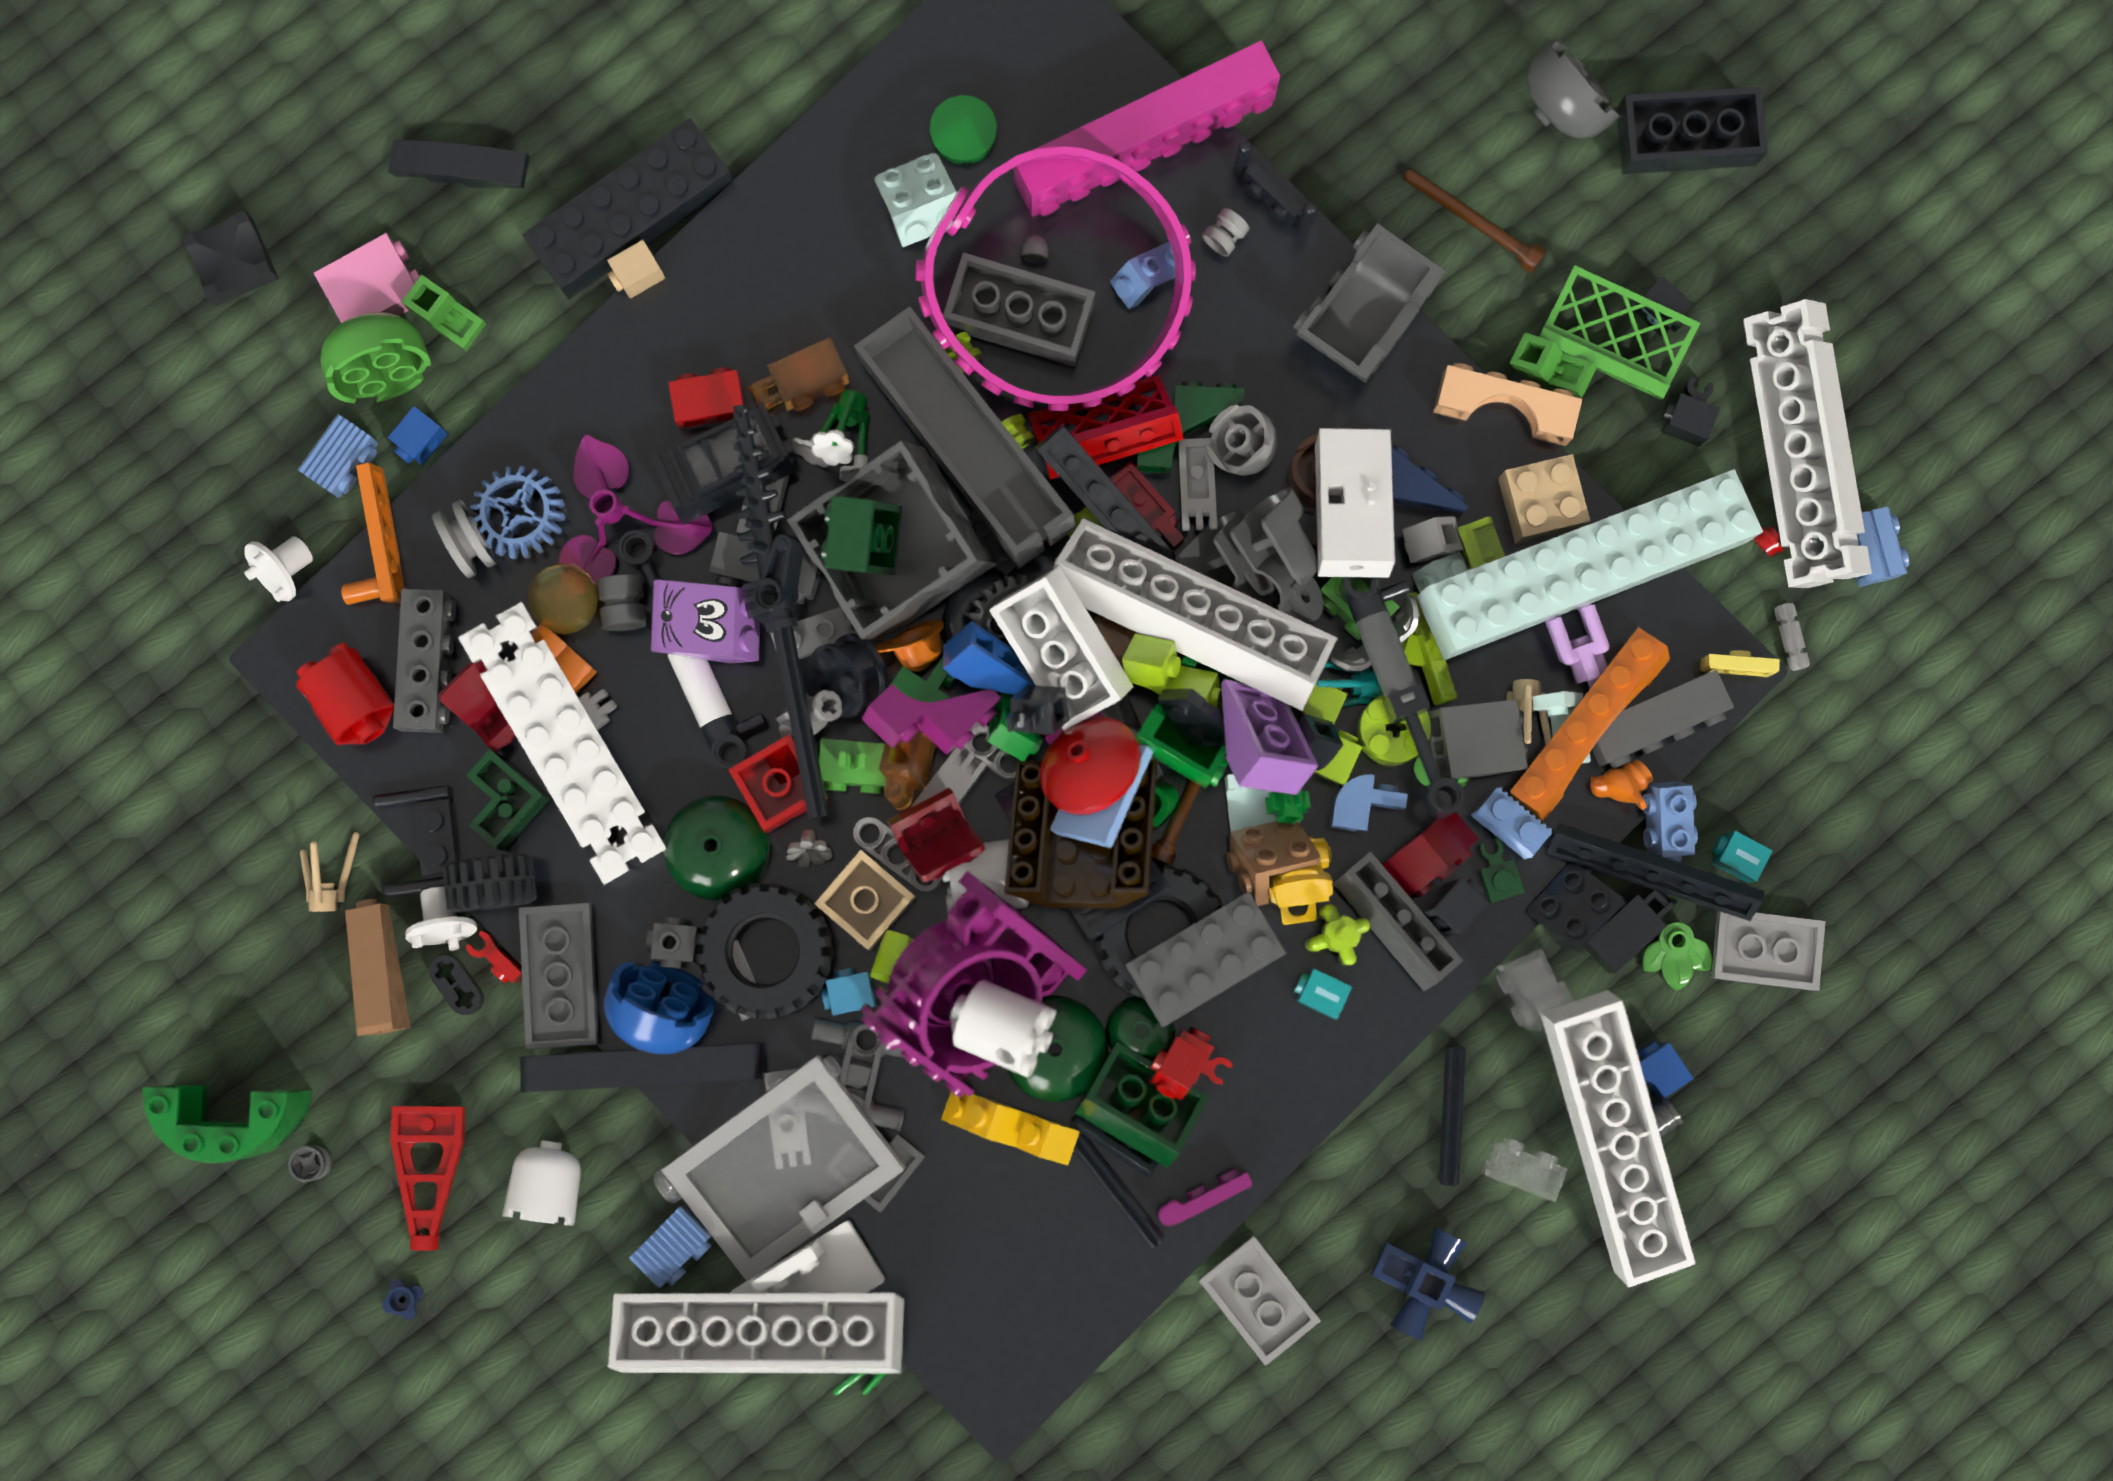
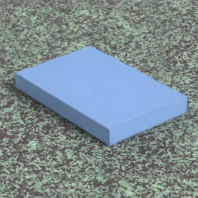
M1139 744L1141 763L1138 774L1132 786L1117 802L1101 811L1085 815L1070 814L1059 809L1050 830L1057 835L1111 848L1153 751L1148 746Z

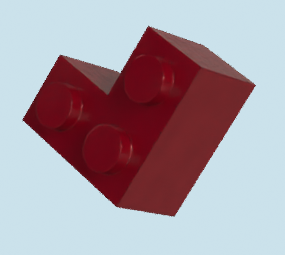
M1455 812L1447 818H1436L1412 840L1392 854L1382 865L1409 897L1415 894L1420 898L1435 886L1432 882L1433 879L1438 877L1443 881L1458 868L1457 866L1473 854L1469 848L1479 838L1459 814Z

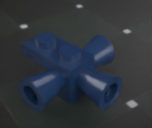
M1435 1227L1427 1262L1385 1242L1371 1275L1410 1295L1409 1299L1390 1323L1391 1326L1422 1341L1430 1306L1441 1311L1443 1305L1447 1306L1469 1324L1475 1320L1483 1304L1485 1291L1455 1284L1456 1278L1447 1273V1270L1467 1245L1466 1242Z

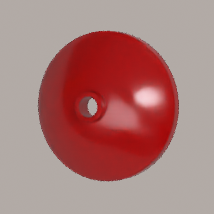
M1108 717L1088 718L1064 730L1050 744L1041 763L1040 783L1045 796L1061 811L1076 815L1095 813L1111 806L1129 790L1136 779L1141 763L1139 742L1125 724Z

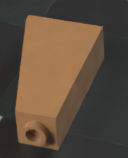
M377 899L355 902L356 908L345 910L357 1035H380L409 1029L411 1025L389 905L378 904Z

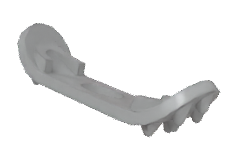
M1412 595L1404 598L1402 609L1394 615L1396 620L1393 624L1400 642H1403L1417 630L1418 618L1421 617L1416 599ZM1364 645L1357 650L1351 647L1344 653L1332 652L1329 657L1337 667H1342L1346 672L1349 670L1362 672L1372 665Z

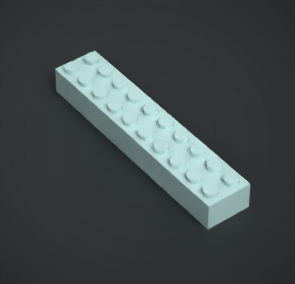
M1734 469L1429 585L1416 598L1443 660H1447L1746 544L1761 534L1763 530Z

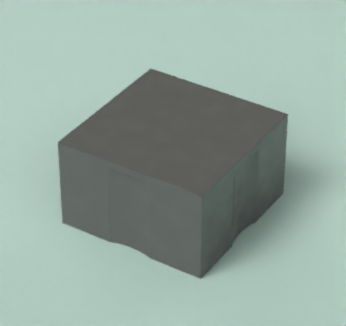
M902 440L862 467L846 484L826 492L787 520L813 563L827 577L836 600L861 639H887L961 587L998 564L925 448ZM832 496L875 500L903 506L896 576L825 568V561L822 559L821 551L824 540L828 538L829 525L825 522V512L827 505L831 504Z

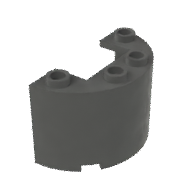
M1378 223L1370 233L1364 230L1353 246L1357 250L1353 261L1346 271L1340 268L1328 284L1332 289L1326 298L1320 294L1309 312L1305 310L1293 327L1298 330L1296 335L1364 383L1371 377L1369 376L1371 373L1374 374L1396 345L1445 273V270Z

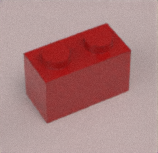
M728 367L716 368L710 371V375L697 377V374L689 373L677 376L676 381L668 382L674 419L680 430L727 422L734 419L733 407L745 405L742 382L737 370L731 371V368Z

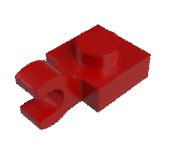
M485 931L479 933L486 942L483 950H477L472 944L466 946L470 955L478 958L487 957L486 959L493 964L490 968L491 972L502 982L506 983L509 980L511 983H519L522 980L521 965L505 949H501L490 933Z

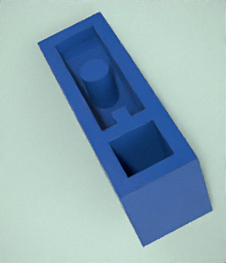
M972 621L944 645L943 669L953 678L960 679L971 687L1016 695L1027 685H1035L1014 649Z

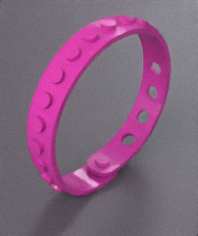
M1060 146L1035 149L1015 156L989 172L974 186L968 196L969 189L963 185L960 187L934 228L925 247L923 259L916 260L915 280L921 281L923 296L918 297L922 313L924 317L930 316L936 328L932 334L943 350L949 347L958 357L954 363L968 376L974 372L984 380L981 386L999 396L1001 391L1015 396L1013 403L1030 408L1034 407L1035 402L1048 403V410L1068 411L1069 404L1082 403L1083 408H1089L1103 404L1102 398L1113 393L1120 397L1136 387L1134 382L1143 375L1149 377L1161 366V357L1167 349L1172 350L1181 335L1179 328L1184 316L1187 317L1190 313L1193 297L1190 296L1191 282L1195 280L1196 268L1194 260H1191L1188 244H1191V240L1186 226L1180 224L1168 202L1154 186L1129 166L1108 155L1084 148ZM1053 158L1073 159L1100 167L1117 176L1134 189L1148 203L1161 221L1169 239L1175 262V287L1170 310L1164 326L1149 351L1134 367L1108 384L1096 389L1069 395H1042L1026 391L1005 382L983 367L966 351L947 325L940 311L933 285L934 258L945 231L954 236L960 227L966 228L976 212V209L973 207L984 190L998 176L1015 166L1030 161Z

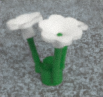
M855 390L843 391L839 402L833 404L831 413L822 428L812 436L810 441L799 438L793 439L792 448L794 452L802 456L810 464H818L824 468L828 465L835 466L838 463L848 464L853 457L854 444L845 438L843 432L846 426H855L859 423L857 455L854 456V465L840 468V480L845 482L851 480L868 463V457L865 455L867 423L870 417V413L865 411L868 403L867 398ZM837 418L839 423L836 430L829 431Z

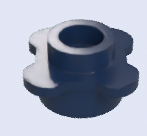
M402 1279L393 1280L389 1285L390 1291L386 1296V1300L382 1304L383 1309L386 1313L402 1315L405 1320H410L417 1314L416 1305L418 1300L423 1297L424 1291L419 1285L412 1287L404 1284ZM401 1296L406 1297L405 1303L400 1301Z

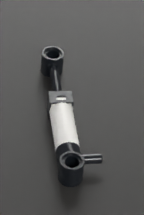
M628 531L619 540V554L629 566L640 570L653 598L654 581L659 580L653 567L658 557L657 546L648 534L643 531ZM640 542L646 544L644 555L638 558L631 557L630 551L633 545ZM665 653L708 744L714 762L722 769L729 771L728 769L749 758V747L742 736L766 726L767 721L764 715L759 713L736 724L708 660ZM731 744L737 745L739 747L738 758L733 762H725L722 757L724 748Z

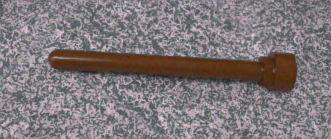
M1408 169L1404 172L1403 177L1406 182L1516 255V260L1521 263L1520 267L1528 273L1532 274L1547 251L1539 245L1523 244L1415 170Z
M1190 779L1187 781L1161 840H1157L1155 844H1152L1151 858L1156 866H1172L1176 859L1174 844L1201 787Z

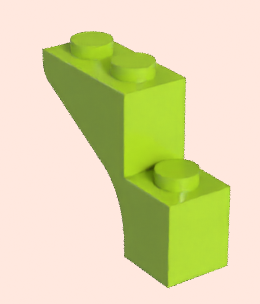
M1134 634L1122 658L1124 671L1132 684L1146 687L1159 695L1163 689H1193L1204 697L1210 705L1217 707L1223 712L1222 688H1220L1218 673L1181 666V659L1177 657L1175 641Z
M1315 685L1302 713L1329 720L1335 724L1348 694L1342 692L1343 688L1318 687ZM1339 730L1338 734L1343 747L1326 767L1313 773L1344 786L1362 746L1356 744L1358 741L1357 737Z

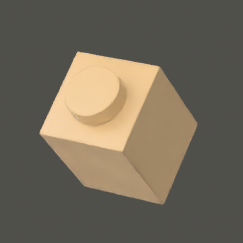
M644 240L607 260L613 269L612 272L608 273L613 285L618 292L624 289L629 298L665 279Z

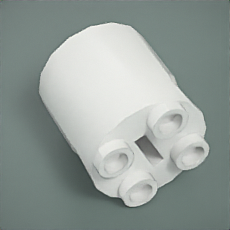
M1009 839L984 842L986 849L983 853L979 854L973 861L962 863L942 876L943 882H950V884H947L948 895H946L948 911L967 890L958 882L967 871L1014 908H1027L1029 901L1007 895L1004 892Z
M982 980L972 989L969 996L960 995L953 1007L951 1024L954 1045L1029 1078L1035 1069L1038 1053H1045L1051 1043L1053 1033L1047 1030L1053 1023L1056 1010Z

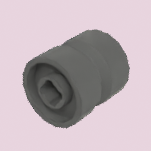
M614 575L597 580L598 600L604 602L605 605L599 610L602 630L625 631L639 629L647 625L645 606L639 603V600L644 597L641 576Z

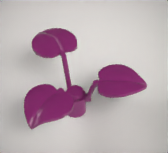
M585 435L575 456L573 478L577 490L583 496L590 499V509L598 517L595 520V524L598 526L599 542L591 536L580 535L570 539L564 545L559 556V588L569 593L589 592L597 589L598 579L614 574L617 558L611 550L603 548L606 544L604 524L616 523L624 514L651 526H657L654 532L655 542L664 552L671 555H683L694 550L712 532V522L706 514L683 525L670 500L664 501L659 505L657 511L658 520L651 519L630 509L628 506H624L623 502L610 490L620 488L628 478L629 463L626 456L615 446Z

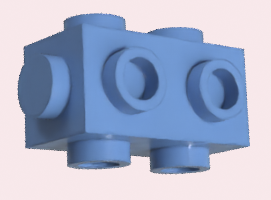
M1678 781L1648 784V788L1642 797L1647 806L1643 809L1646 814V829L1643 833V840L1647 852L1678 862L1682 861V856L1695 855L1698 832L1694 825L1693 810L1696 808L1697 801L1692 785Z

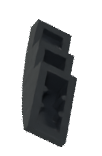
M394 140L388 173L395 177H424L431 182L461 183L466 187L524 188L530 155L523 152L458 143Z

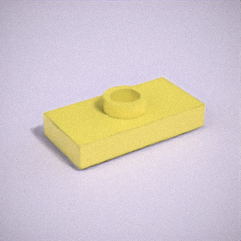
M1734 650L1729 651V655L1709 654L1701 658L1700 671L1710 673L1717 669L1720 674L1769 677L1779 671L1780 659L1751 657L1750 651Z

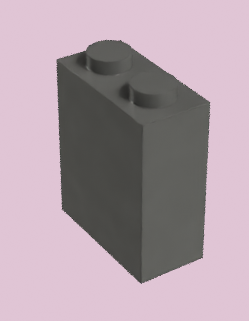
M1517 699L1439 708L1428 712L1431 721V749L1443 778L1458 780L1513 773L1528 769V749L1523 741L1521 729L1523 716L1518 708Z

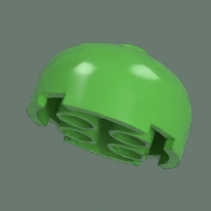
M385 312L364 313L343 321L329 333L323 343L320 355L321 369L329 392L335 398L348 403H355L356 398L375 397L377 402H381L402 395L424 380L422 373L427 366H431L425 343L419 331L404 318Z

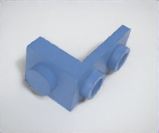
M1170 242L1128 260L1110 281V284L1128 309L1138 306L1154 287L1175 278V262Z

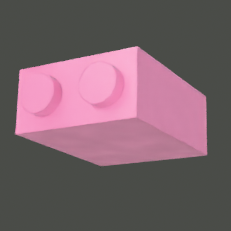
M386 233L314 272L341 323L356 315L370 312H385L397 316L404 314L409 310L401 301L420 277L416 269L410 271L405 261L410 259L402 243L399 240L394 243Z

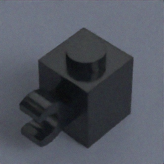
M1692 376L1685 384V394L1681 393L1673 402H1667L1660 420L1665 421L1662 433L1700 447L1709 439L1720 408L1706 403L1707 398L1713 392V383L1709 382L1704 388V392L1699 393L1694 389L1697 377Z
M1027 685L1011 698V714L1006 717L1008 732L1016 730V732L1054 734L1070 720L1065 687Z

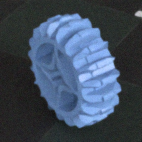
M510 466L505 467V477H502L495 471L492 473L495 482L490 484L487 480H482L481 484L486 488V491L484 493L480 491L474 492V496L481 502L480 504L470 505V509L480 514L475 516L474 519L481 526L479 528L480 533L487 537L486 542L489 544L487 548L491 549L496 546L495 553L499 556H503L508 550L509 557L517 559L521 550L522 555L528 559L531 557V548H534L539 554L544 552L541 545L544 540L549 545L555 543L553 538L549 536L551 532L556 534L562 533V529L555 524V521H564L566 516L556 510L563 508L565 502L562 499H555L560 494L559 488L557 486L550 487L552 480L548 476L540 479L541 473L537 469H533L528 474L525 466H519L515 475ZM522 487V489L517 490L513 497L508 499L500 498L508 490ZM535 490L540 493L543 500V517L538 516L532 510L534 502L532 496ZM494 508L503 513L504 519L501 526L504 529L501 535L497 533L493 524L492 514ZM506 508L511 510H520L522 508L531 518L525 515H516L514 517ZM527 526L536 527L532 533L524 537L513 538L514 535L518 536L520 531Z

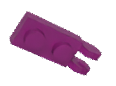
M1237 1168L1229 1170L1217 1177L1220 1183L1207 1189L1205 1184L1200 1185L1186 1193L1187 1200L1181 1202L1172 1199L1167 1204H1163L1162 1207L1160 1206V1210H1158L1159 1221L1165 1226H1174V1223L1178 1224L1251 1187L1253 1183L1246 1170L1240 1173Z

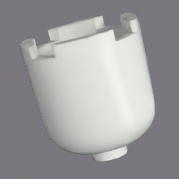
M541 1141L540 1147L527 1148L521 1151L516 1156L513 1164L503 1217L512 1218L513 1211L521 1212V1220L555 1224V1222H558V1217L565 1218L564 1225L574 1226L581 1177V1165L578 1159L573 1154L562 1151V1143Z

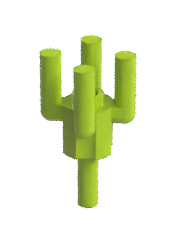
M1333 904L1322 906L1319 909V916L1326 920V923L1320 935L1309 938L1306 941V949L1310 952H1315L1328 948L1331 951L1339 952L1337 960L1340 965L1354 964L1356 962V954L1353 947H1356L1359 943L1361 934L1369 930L1370 922L1365 918L1353 920L1346 916L1340 917L1336 906Z

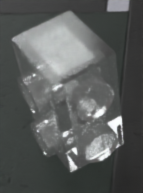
M1506 1137L1503 1143L1493 1140L1481 1174L1556 1203L1568 1170L1557 1165L1558 1157L1539 1150L1537 1155L1533 1156L1523 1152L1524 1144Z

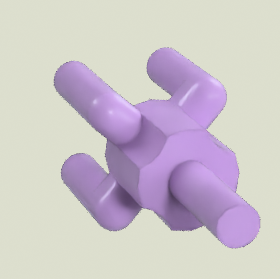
M1588 604L1578 608L1587 635L1574 640H1569L1561 616L1545 621L1559 661L1565 665H1570L1576 684L1587 681L1589 689L1608 667L1603 653L1608 651L1609 643L1595 604Z

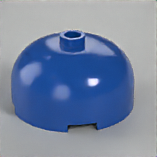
M632 961L619 965L614 970L606 991L604 1010L612 1030L629 1045L649 1053L673 1054L690 1048L704 1035L715 1009V999L713 996H708L701 989L703 982L687 971L680 968L660 967V962L652 961L650 967L634 966ZM666 982L673 983L668 997H664L659 1001Z

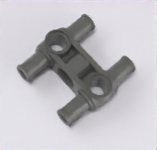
M816 1017L811 1039L842 1045V1049H844L837 1082H841L874 1125L900 1131L905 1109L875 1104L872 1096L881 1057L883 1058L886 1054L904 1058L900 1054L902 1049L898 1047L894 1051L889 1049L877 1038L880 1031L876 1033L863 1022L851 1020V1022L848 1021L847 1024ZM864 1029L871 1030L875 1036L873 1046L868 1049H861L856 1043L857 1034ZM807 1089L799 1091L796 1110L800 1109L826 1115V1119H829L830 1122L848 1126L823 1092Z

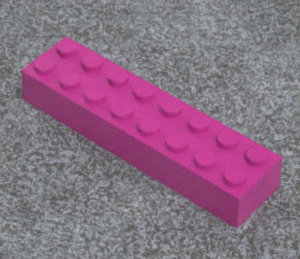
M1261 40L1036 149L1060 146L1084 148L1108 155L1138 172L1149 166L1152 159L1161 155L1163 157L1172 156L1182 148V145L1192 140L1194 143L1201 142L1208 138L1213 130L1224 126V128L1232 127L1242 120V116L1252 111L1258 114L1270 108L1275 100L1280 75ZM1053 158L1035 160L1014 167V182L1032 217L1041 214V216L1049 215L1060 207L1059 204L1069 199L1078 201L1086 197L1090 193V189L1100 184L1106 187L1119 180L1117 176L1100 167L1073 159Z

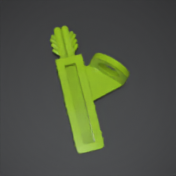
M1409 593L1408 596L1412 595L1416 599L1421 617L1418 618L1417 630L1401 642L1409 664L1423 668L1431 699L1435 706L1457 700V692L1454 689L1455 686L1448 670V664L1446 660H1443L1416 598L1418 593Z

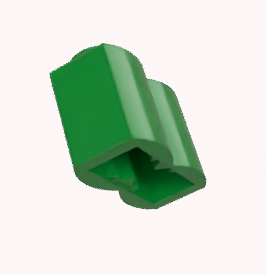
M1001 693V699L994 708L998 714L990 722L986 741L1024 762L1028 755L1034 756L1037 753L1043 738L1040 737V733L1016 732V730L1008 732L1006 717L1011 714V698L1014 695Z

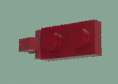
M1131 461L1110 478L1173 551L1184 543L1185 538L1175 528L1180 522L1175 516V511Z

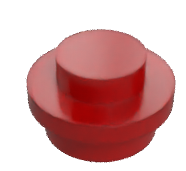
M1761 526L1763 532L1753 538L1755 543L1770 558L1775 553L1781 554L1784 550L1781 547L1780 534L1771 526L1767 529Z

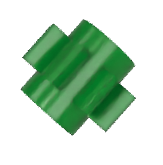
M1301 789L1296 795L1269 792V797L1265 798L1267 814H1275L1277 822L1282 824L1301 821L1303 813H1307V808H1311L1309 791H1302Z

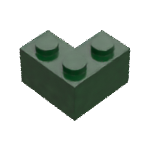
M491 749L466 775L492 798L468 826L497 850L505 851L550 800L544 792L503 756Z

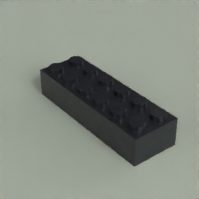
M689 118L524 232L522 236L564 295L570 300L613 270L607 261L608 259L644 240L646 245H649L712 201L733 179L728 168L692 119Z

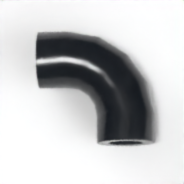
M998 571L978 576L949 597L942 615V622H944V628L942 629L944 645L960 632L963 626L972 621L964 614L965 612L975 613L976 608L970 602L971 599L978 601L984 599L980 589L984 588L992 592L991 581L997 580L1001 583Z

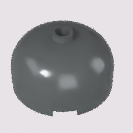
M1555 37L1535 55L1527 71L1528 91L1537 105L1534 113L1544 125L1547 126L1552 123L1560 132L1567 136L1579 139L1596 136L1621 116V113L1616 107L1613 109L1610 105H1607L1611 98L1579 58L1577 59L1568 52L1563 53L1567 46L1559 38Z

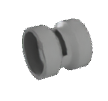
M1223 208L1217 215V222L1213 226L1207 227L1202 234V238L1214 251L1227 257L1234 250L1236 240L1243 238L1250 228L1245 220L1236 212Z

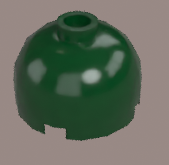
M1133 996L1115 1005L1108 1016L1105 1032L1111 1050L1116 1042H1119L1149 1061L1154 1062L1160 1050L1162 1049L1167 1052L1170 1045L1174 1042L1176 1029L1174 1021L1161 1027L1145 998Z

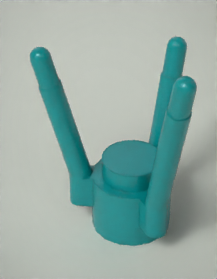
M1327 660L1325 668L1345 671L1342 667H1337L1332 661ZM1369 667L1362 672L1349 670L1348 672L1355 673L1351 675L1350 680H1318L1316 683L1318 687L1350 688L1351 694L1357 695V697L1345 700L1342 709L1354 705L1370 704L1371 698H1377L1382 695L1375 672L1370 671Z

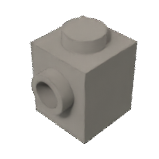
M1455 516L1434 517L1402 529L1405 539L1404 546L1409 555L1410 563L1431 562L1464 550Z

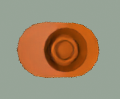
M930 620L916 624L899 633L894 638L874 647L878 652L892 651L903 667L914 672L922 671L936 661L942 652L940 631L944 628V622L941 620Z

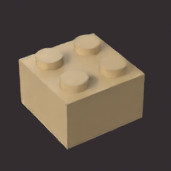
M1573 454L1508 469L1498 478L1515 544L1574 531L1590 522Z
M860 850L814 904L867 950L871 951L883 938L886 930H889L917 897L866 853Z

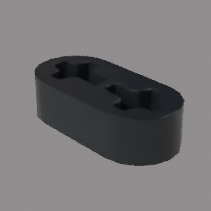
M441 955L431 962L429 967L430 978L449 1006L461 1015L477 1013L483 1006L484 994L464 964L452 955ZM442 963L454 965L455 968L452 969L451 974L457 982L453 984L448 977L440 978L439 973L443 970L441 967ZM458 987H461L465 993H474V997L471 999L473 1004L471 1008L468 1005L460 1006L459 1002L462 1000V995L457 990Z

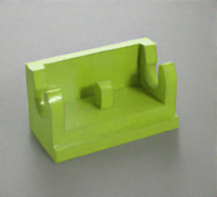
M1486 517L1457 528L1464 549L1462 553L1469 570L1505 557L1491 517Z

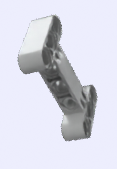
M979 724L971 731L975 734L973 739L962 750H959L957 747L954 749L911 807L949 787L954 792L960 805L987 768L1006 781H1015L1016 772L1007 773L1001 768L1002 759L1010 755L1009 753L994 745L986 752H979L973 747L974 739L981 734L986 735L989 726L983 728ZM873 817L863 818L856 823L853 833L855 841L892 871L922 892H932L940 886L942 877L936 879L928 886L919 884L917 874L907 860L899 865L890 862L889 852L898 843L889 827ZM867 825H876L879 828L880 836L874 843H865L861 838V832Z

